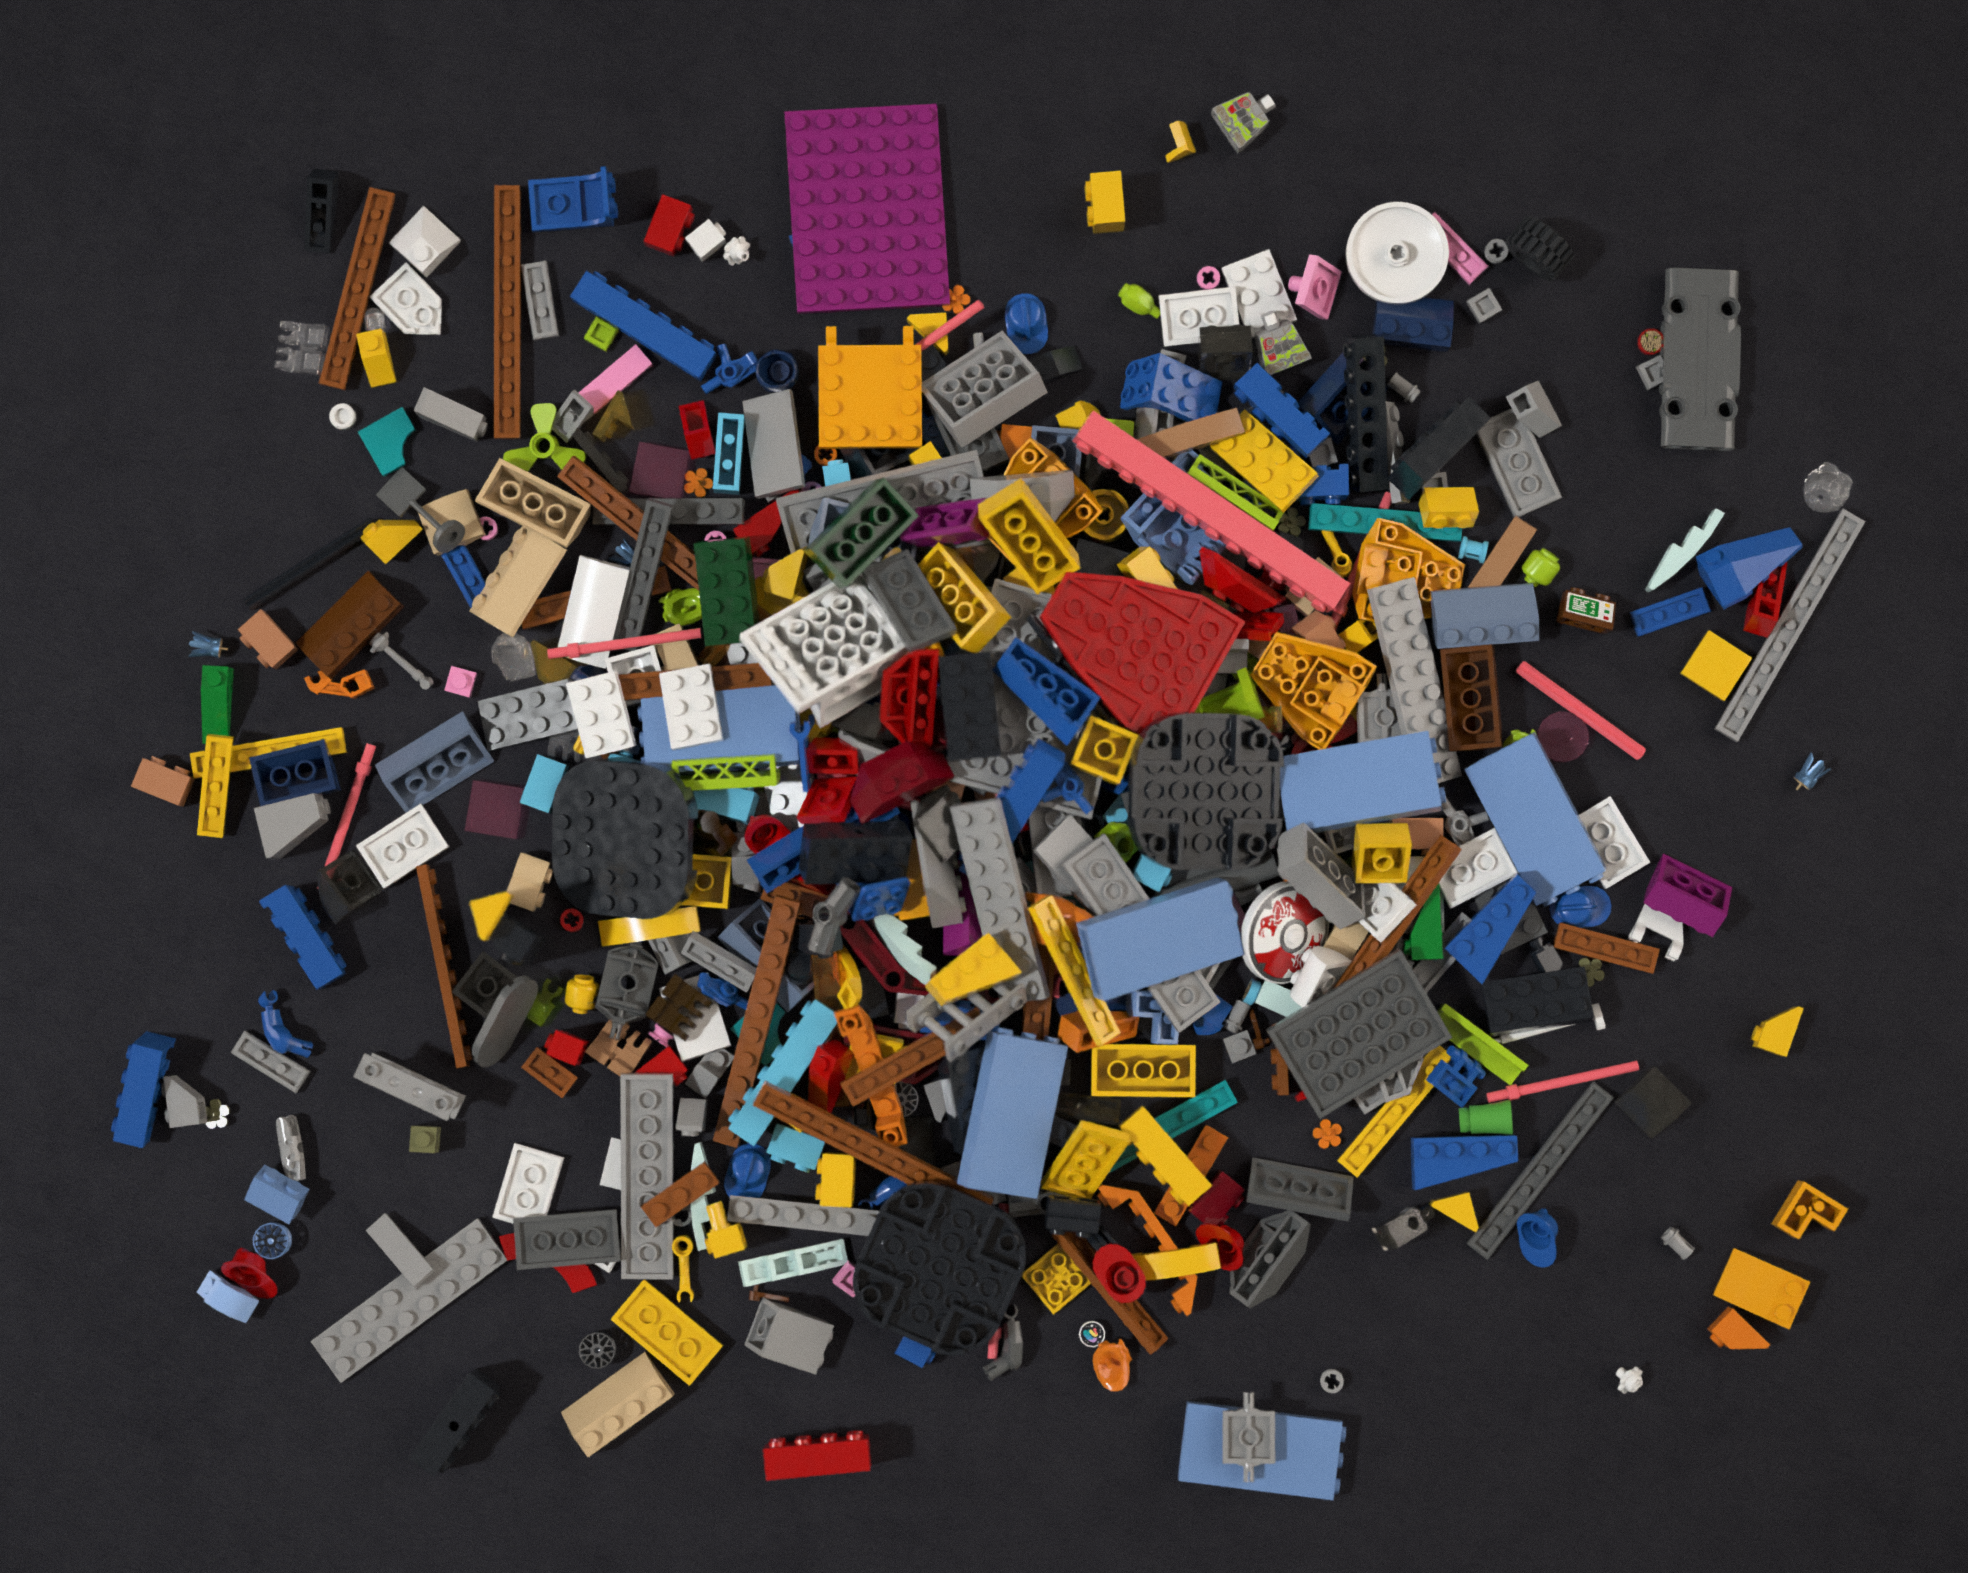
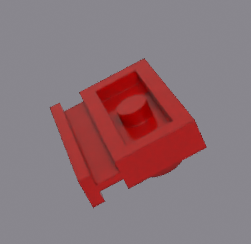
M1234 612V615L1245 621L1236 639L1271 641V635H1275L1284 623L1283 613Z

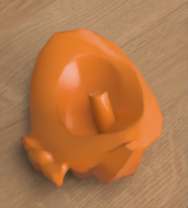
M1119 1339L1118 1344L1114 1342L1109 1343L1107 1340L1099 1343L1097 1350L1093 1354V1366L1097 1378L1104 1388L1112 1392L1123 1390L1130 1376L1129 1363L1132 1359L1129 1349L1121 1339Z

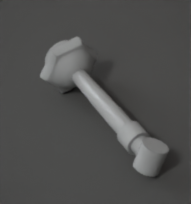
M379 632L369 643L372 646L370 652L385 651L410 673L413 679L420 682L422 689L426 690L433 685L431 677H425L419 669L414 668L388 646V632L383 635Z

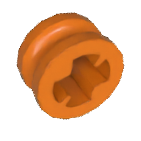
M818 445L815 448L814 457L819 465L828 466L827 462L829 461L827 459L821 460L819 458L821 456V449H819ZM831 449L833 454H830L832 458L829 461L837 460L836 449Z

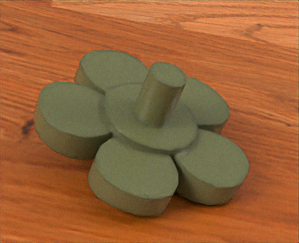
M1289 508L1287 514L1284 513L1279 520V523H1281L1278 527L1279 532L1288 533L1290 530V534L1298 536L1301 533L1300 527H1303L1306 523L1305 517H1296L1298 514L1297 509Z
M1586 957L1579 960L1580 967L1585 966L1589 987L1594 985V978L1597 981L1603 980L1605 974L1600 970L1602 966L1600 960L1593 959L1591 964Z
M218 1099L211 1100L210 1107L206 1106L207 1117H210L207 1119V1127L215 1128L217 1125L221 1128L225 1127L228 1124V1119L225 1116L230 1114L229 1106H221V1101Z

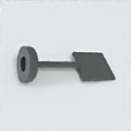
M401 467L376 496L400 518L412 506L437 529L433 536L434 547L441 553L453 550L459 545L465 535L464 525L457 520H448L441 525L416 501L426 489Z

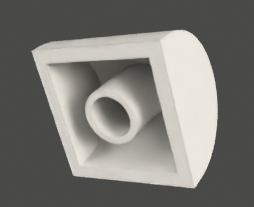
M654 645L604 659L608 673L617 671L618 675L661 671ZM641 699L625 701L626 707L630 708L641 705Z
M1316 946L1312 949H1307L1301 958L1305 963L1302 970H1297L1290 979V982L1294 984L1290 991L1291 998L1303 1008L1329 992L1347 969L1351 960L1341 953L1326 947Z

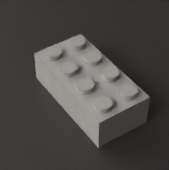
M1304 822L1279 835L1277 848L1279 855L1278 872L1284 880H1287L1294 886L1299 894H1302L1309 900L1312 907L1317 908L1324 914L1327 921L1332 922L1339 929L1365 917L1364 883H1355L1353 869Z

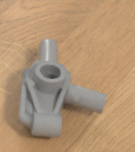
M1445 796L1446 803H1441L1442 810L1448 817L1444 827L1456 845L1460 846L1475 838L1472 826L1487 822L1489 818L1486 811L1467 817L1463 810L1456 812Z

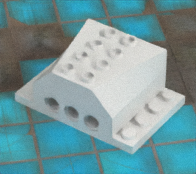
M862 573L846 588H838L831 582L740 634L741 642L795 710L801 713L811 707L820 728L881 694L883 671L906 655L908 651L862 576Z

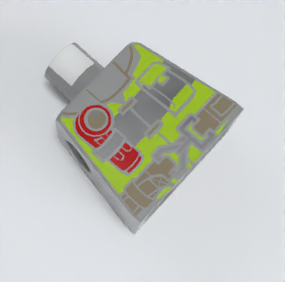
M1248 92L1212 108L1211 115L1238 154L1268 126L1269 120L1265 114L1276 106L1268 94L1256 101L1252 94Z
M1269 311L1261 315L1265 328L1255 332L1260 366L1269 375L1312 359L1292 322L1289 320L1279 322L1276 311Z

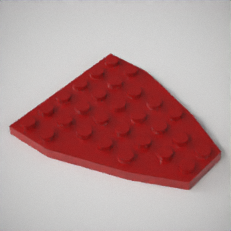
M1066 572L1039 617L1073 670L1094 693L1101 697L1099 700L1124 729L1140 735L1147 725L1161 716L1172 713L1195 712L1245 623L1241 618L1201 594L1122 576Z

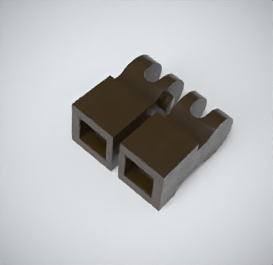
M698 809V818L693 819V852L723 857L738 838L726 823L719 822V817L715 812Z
M674 974L661 992L667 1000L658 996L645 1015L686 1042L690 1036L682 1031L680 1026L685 1024L695 1030L697 1025L692 1022L689 1016L680 1014L679 1010L684 1007L691 1016H696L702 1020L705 1015L696 1009L695 1005L700 1003L710 1009L713 1003Z

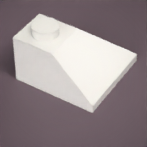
M423 206L389 243L427 278L461 240Z

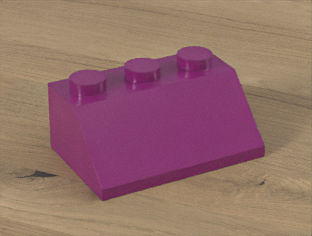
M979 498L917 507L915 512L919 516L902 532L900 538L902 541L917 547H934L938 542L942 544H959L968 540H984L989 537L990 532L979 519L978 504L986 499Z
M1663 854L1646 889L1644 904L1655 911H1660L1672 917L1677 922H1683L1693 927L1699 933L1713 937L1727 916L1732 887Z

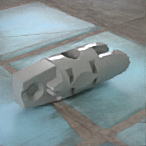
M294 1115L279 1117L276 1120V1130L285 1175L294 1181L306 1179L305 1158L297 1118Z

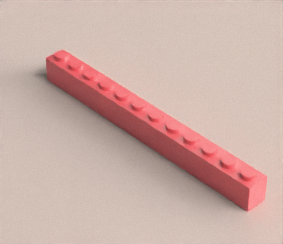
M1095 411L1087 417L1072 440L1077 444L1078 450L1085 454L1090 453L1098 458V463L1103 467L1113 468L1119 472L1120 478L1128 483L1134 482L1140 486V490L1145 495L1151 498L1156 497L1162 501L1163 507L1171 512L1177 511L1183 515L1184 521L1188 524L1201 527L1205 530L1206 536L1226 544L1227 550L1235 555L1241 554L1247 558L1249 565L1256 569H1263L1269 573L1270 579L1290 587V592L1299 598L1305 597L1311 601V606L1316 610L1327 613L1333 610L1349 586V582Z

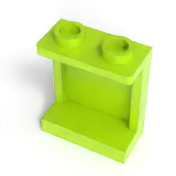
M1246 667L1237 671L1240 683L1203 697L1194 712L1240 714L1257 720L1265 717L1255 685Z

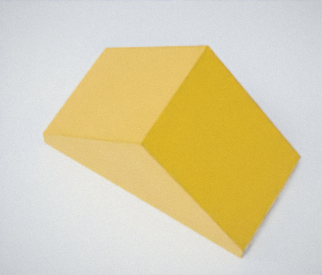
M946 313L911 314L907 317V323L913 326L924 338L947 322ZM945 335L933 344L944 356L948 354V337Z
M504 892L470 902L481 939L488 941L514 895Z
M1466 1191L1430 1201L1429 1205L1468 1229L1477 1232L1478 1224L1469 1192Z

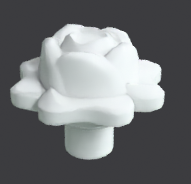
M740 236L738 239L733 237L724 248L725 254L723 258L728 260L731 266L735 263L741 264L742 261H746L749 258V251L747 249L750 247V243L746 242L743 236Z
M1637 1366L1628 1371L1623 1367L1619 1368L1616 1372V1376L1620 1378L1618 1390L1623 1394L1628 1391L1636 1392L1643 1385L1642 1371Z

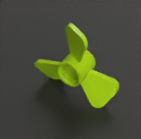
M551 403L535 404L531 408V416L537 434L531 438L530 447L506 451L503 455V460L528 472L538 458H552L562 470L572 456H576L584 463L586 453L580 449L559 446L557 438L550 434L557 409ZM543 439H547L550 442V448L546 453H542L539 449V443Z

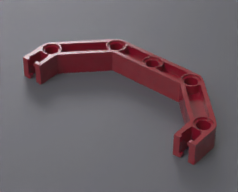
M863 919L854 921L853 927L848 930L840 926L842 938L884 990L923 996L929 994V991L922 982L911 975L906 969L899 966ZM890 972H896L899 976V983L893 987L889 986L886 982V976ZM988 989L977 992L989 1003L995 1004L999 1000V997L992 998L988 993ZM966 997L963 998V999H960V1000L970 1001V1000H969L968 998H966Z

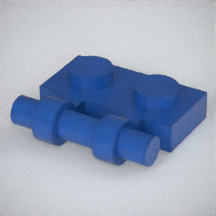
M1452 1045L1446 1051L1451 1056L1450 1062L1447 1064L1441 1059L1426 1080L1463 1108L1477 1090V1087L1472 1082L1476 1077L1478 1079L1484 1078L1486 1072L1482 1069L1479 1062L1468 1058L1464 1050ZM1463 1066L1465 1071L1461 1075L1458 1071Z

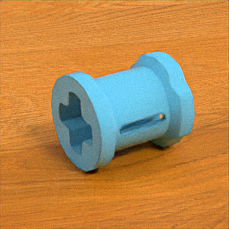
M1463 536L1458 558L1479 560V563L1483 564L1488 549V541L1481 543L1468 540L1467 537Z

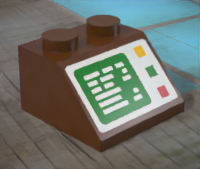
M1573 587L1570 588V591L1565 590L1562 593L1555 622L1604 635L1613 630L1616 602L1610 601L1611 597L1602 594H1595V597L1585 595V590Z

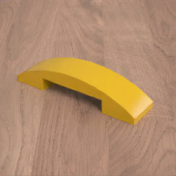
M697 906L678 908L670 914L653 919L620 917L598 921L602 946L701 931Z
M843 945V949L833 952L834 956L825 959L841 986L837 997L843 1008L847 1009L857 1006L860 1002L862 984L857 966Z
M1217 1242L1192 1245L1190 1248L1142 1254V1252L1131 1254L1142 1269L1146 1281L1197 1274L1221 1268Z

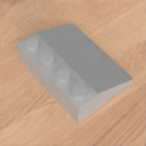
M1003 330L922 382L923 396L961 448L1048 393L1039 372Z
M912 800L910 802L932 928L963 923L961 913L966 912L964 897L959 898L958 891L963 889L960 875L955 876L954 869H959L957 854H951L950 849L955 847L953 832L948 833L946 823L916 800Z

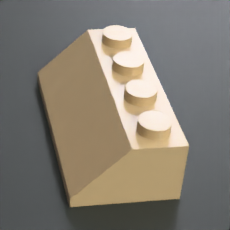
M499 458L475 499V502L566 548L578 537L590 516L591 507L590 503Z
M522 526L514 534L513 542L508 550L501 555L495 571L487 577L486 585L482 592L474 598L470 612L507 635L514 637L567 550L550 539Z
M644 1352L567 1407L561 1414L573 1437L587 1457H589L666 1402L675 1393L647 1353Z

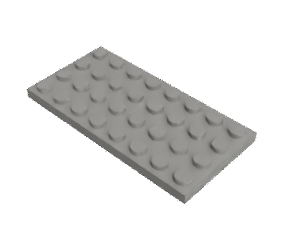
M974 450L776 498V502L792 554L808 546L811 528L824 497L851 504L876 479L885 478L915 511L917 507L971 500L970 478L984 476L978 452ZM986 538L981 541L968 540L959 544L947 543L944 545L959 551L992 542ZM917 547L915 561L923 559L934 547ZM808 557L806 568L816 564L810 557ZM804 574L802 582L805 587H809L810 584Z

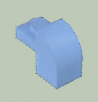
M211 1270L197 1291L205 1299V1303L219 1312L244 1323H247L259 1302L248 1291L230 1284L218 1273Z

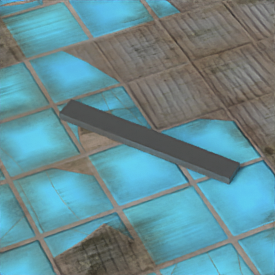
M1592 1081L1466 1244L1488 1260L1517 1223L1518 1218L1524 1214L1614 1097Z

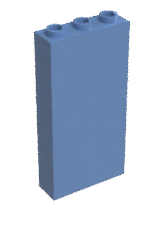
M776 685L716 691L724 741L678 750L671 749L663 697L641 699V706H638V719L640 722L642 721L643 731L639 732V741L641 747H644L645 757H641V763H658L672 769L671 761L675 759L775 754L776 766L800 764L798 741L789 730L790 723L796 722V729L801 731L800 714ZM758 761L753 768L770 767L769 761ZM732 763L728 768L729 771L746 769L740 763ZM707 764L702 770L704 773L721 772L714 764ZM679 766L680 775H694L696 773L689 766Z
M1423 731L1283 756L1284 767H1280V793L1287 830L1304 822L1314 833L1353 827L1356 824H1370L1442 811L1441 803H1446L1444 787L1438 788L1437 778H1442L1439 762L1434 763L1432 753H1437L1435 737L1429 738V732Z
M1535 732L1464 769L1521 878L1536 891L1533 897L1536 906L1541 903L1544 907L1558 900L1557 895L1563 892L1569 895L1581 888L1579 884L1587 880L1593 883L1604 877L1602 873L1606 871V866Z
M1216 877L1077 922L1094 997L1106 1001L1244 955L1240 939L1241 933L1237 926L1239 917L1231 900V897H1233L1231 885L1226 880Z
M998 1028L997 1032L989 1031L987 1033L957 1184L971 1189L1037 1199L1068 1046L1059 1043V1038L1045 1036L1044 1040L1036 1039V1034L1021 1032V1036L1013 1035V1030Z
M1187 1401L1178 1470L1179 1481L1333 1500L1334 1494L1339 1493L1340 1479L1336 1478L1337 1468H1342L1343 1453L1339 1452L1340 1442H1345L1346 1427H1342L1343 1422L1341 1420L1275 1412V1464L1254 1466V1482L1249 1481V1472L1248 1482H1243L1244 1466L1222 1463V1410H1238L1241 1407Z

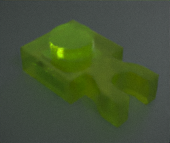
M549 978L543 984L542 993H537L536 999L527 1015V1018L542 1027L556 1007L551 1001L560 996L564 991L563 988L558 987L555 993H551L548 987L552 980Z

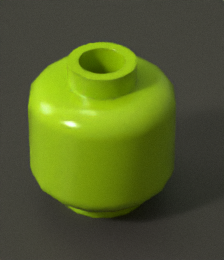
M1545 548L1533 550L1522 565V570L1526 574L1524 579L1528 583H1533L1534 587H1537L1539 584L1543 586L1549 585L1560 570L1559 558Z

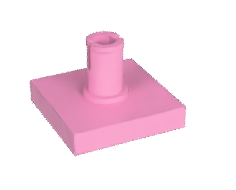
M1309 255L1303 277L1291 276L1288 283L1290 290L1298 292L1295 304L1319 319L1328 320L1342 271L1319 256Z

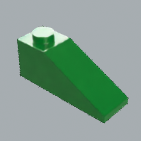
M202 666L201 711L203 744H206L207 734L230 736L234 669L230 667Z
M1439 883L1416 914L1407 934L1408 940H1404V955H1408L1409 960L1443 959Z

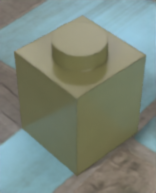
M411 1126L409 1152L439 1153L441 1127Z

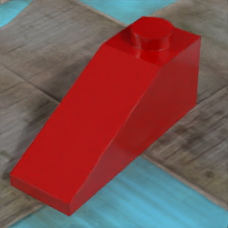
M798 489L792 490L784 496L800 493ZM773 502L746 520L744 525H739L733 529L737 537L750 536L752 557L756 555L759 558L770 550L769 546L773 544L783 526L777 502Z
M1788 561L1783 566L1775 568L1764 583L1760 582L1753 588L1743 631L1766 638L1769 637L1778 622Z
M838 1040L818 1045L809 1066L808 1102L829 1113L833 1111L842 1088L840 1082L845 1080L854 1058L853 1051Z

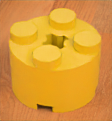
M1107 489L1094 490L1092 493L1101 506L1102 513L1109 512L1108 521L1104 519L1100 521L1098 516L1082 533L1094 542L1101 544L1109 543L1118 539L1126 530L1120 518L1129 509L1128 504L1116 491Z

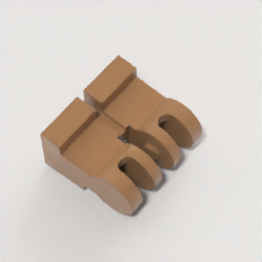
M609 1020L585 1053L604 1066L611 1060L607 1068L621 1077V1073H633L653 1041L646 1038L640 1047L635 1048L634 1043L641 1034L636 1030L633 1035L627 1038L626 1045L621 1049L617 1045L621 1039H625L630 1025L625 1024L622 1027L619 1041L615 1040V1036L612 1040L609 1038L612 1021Z

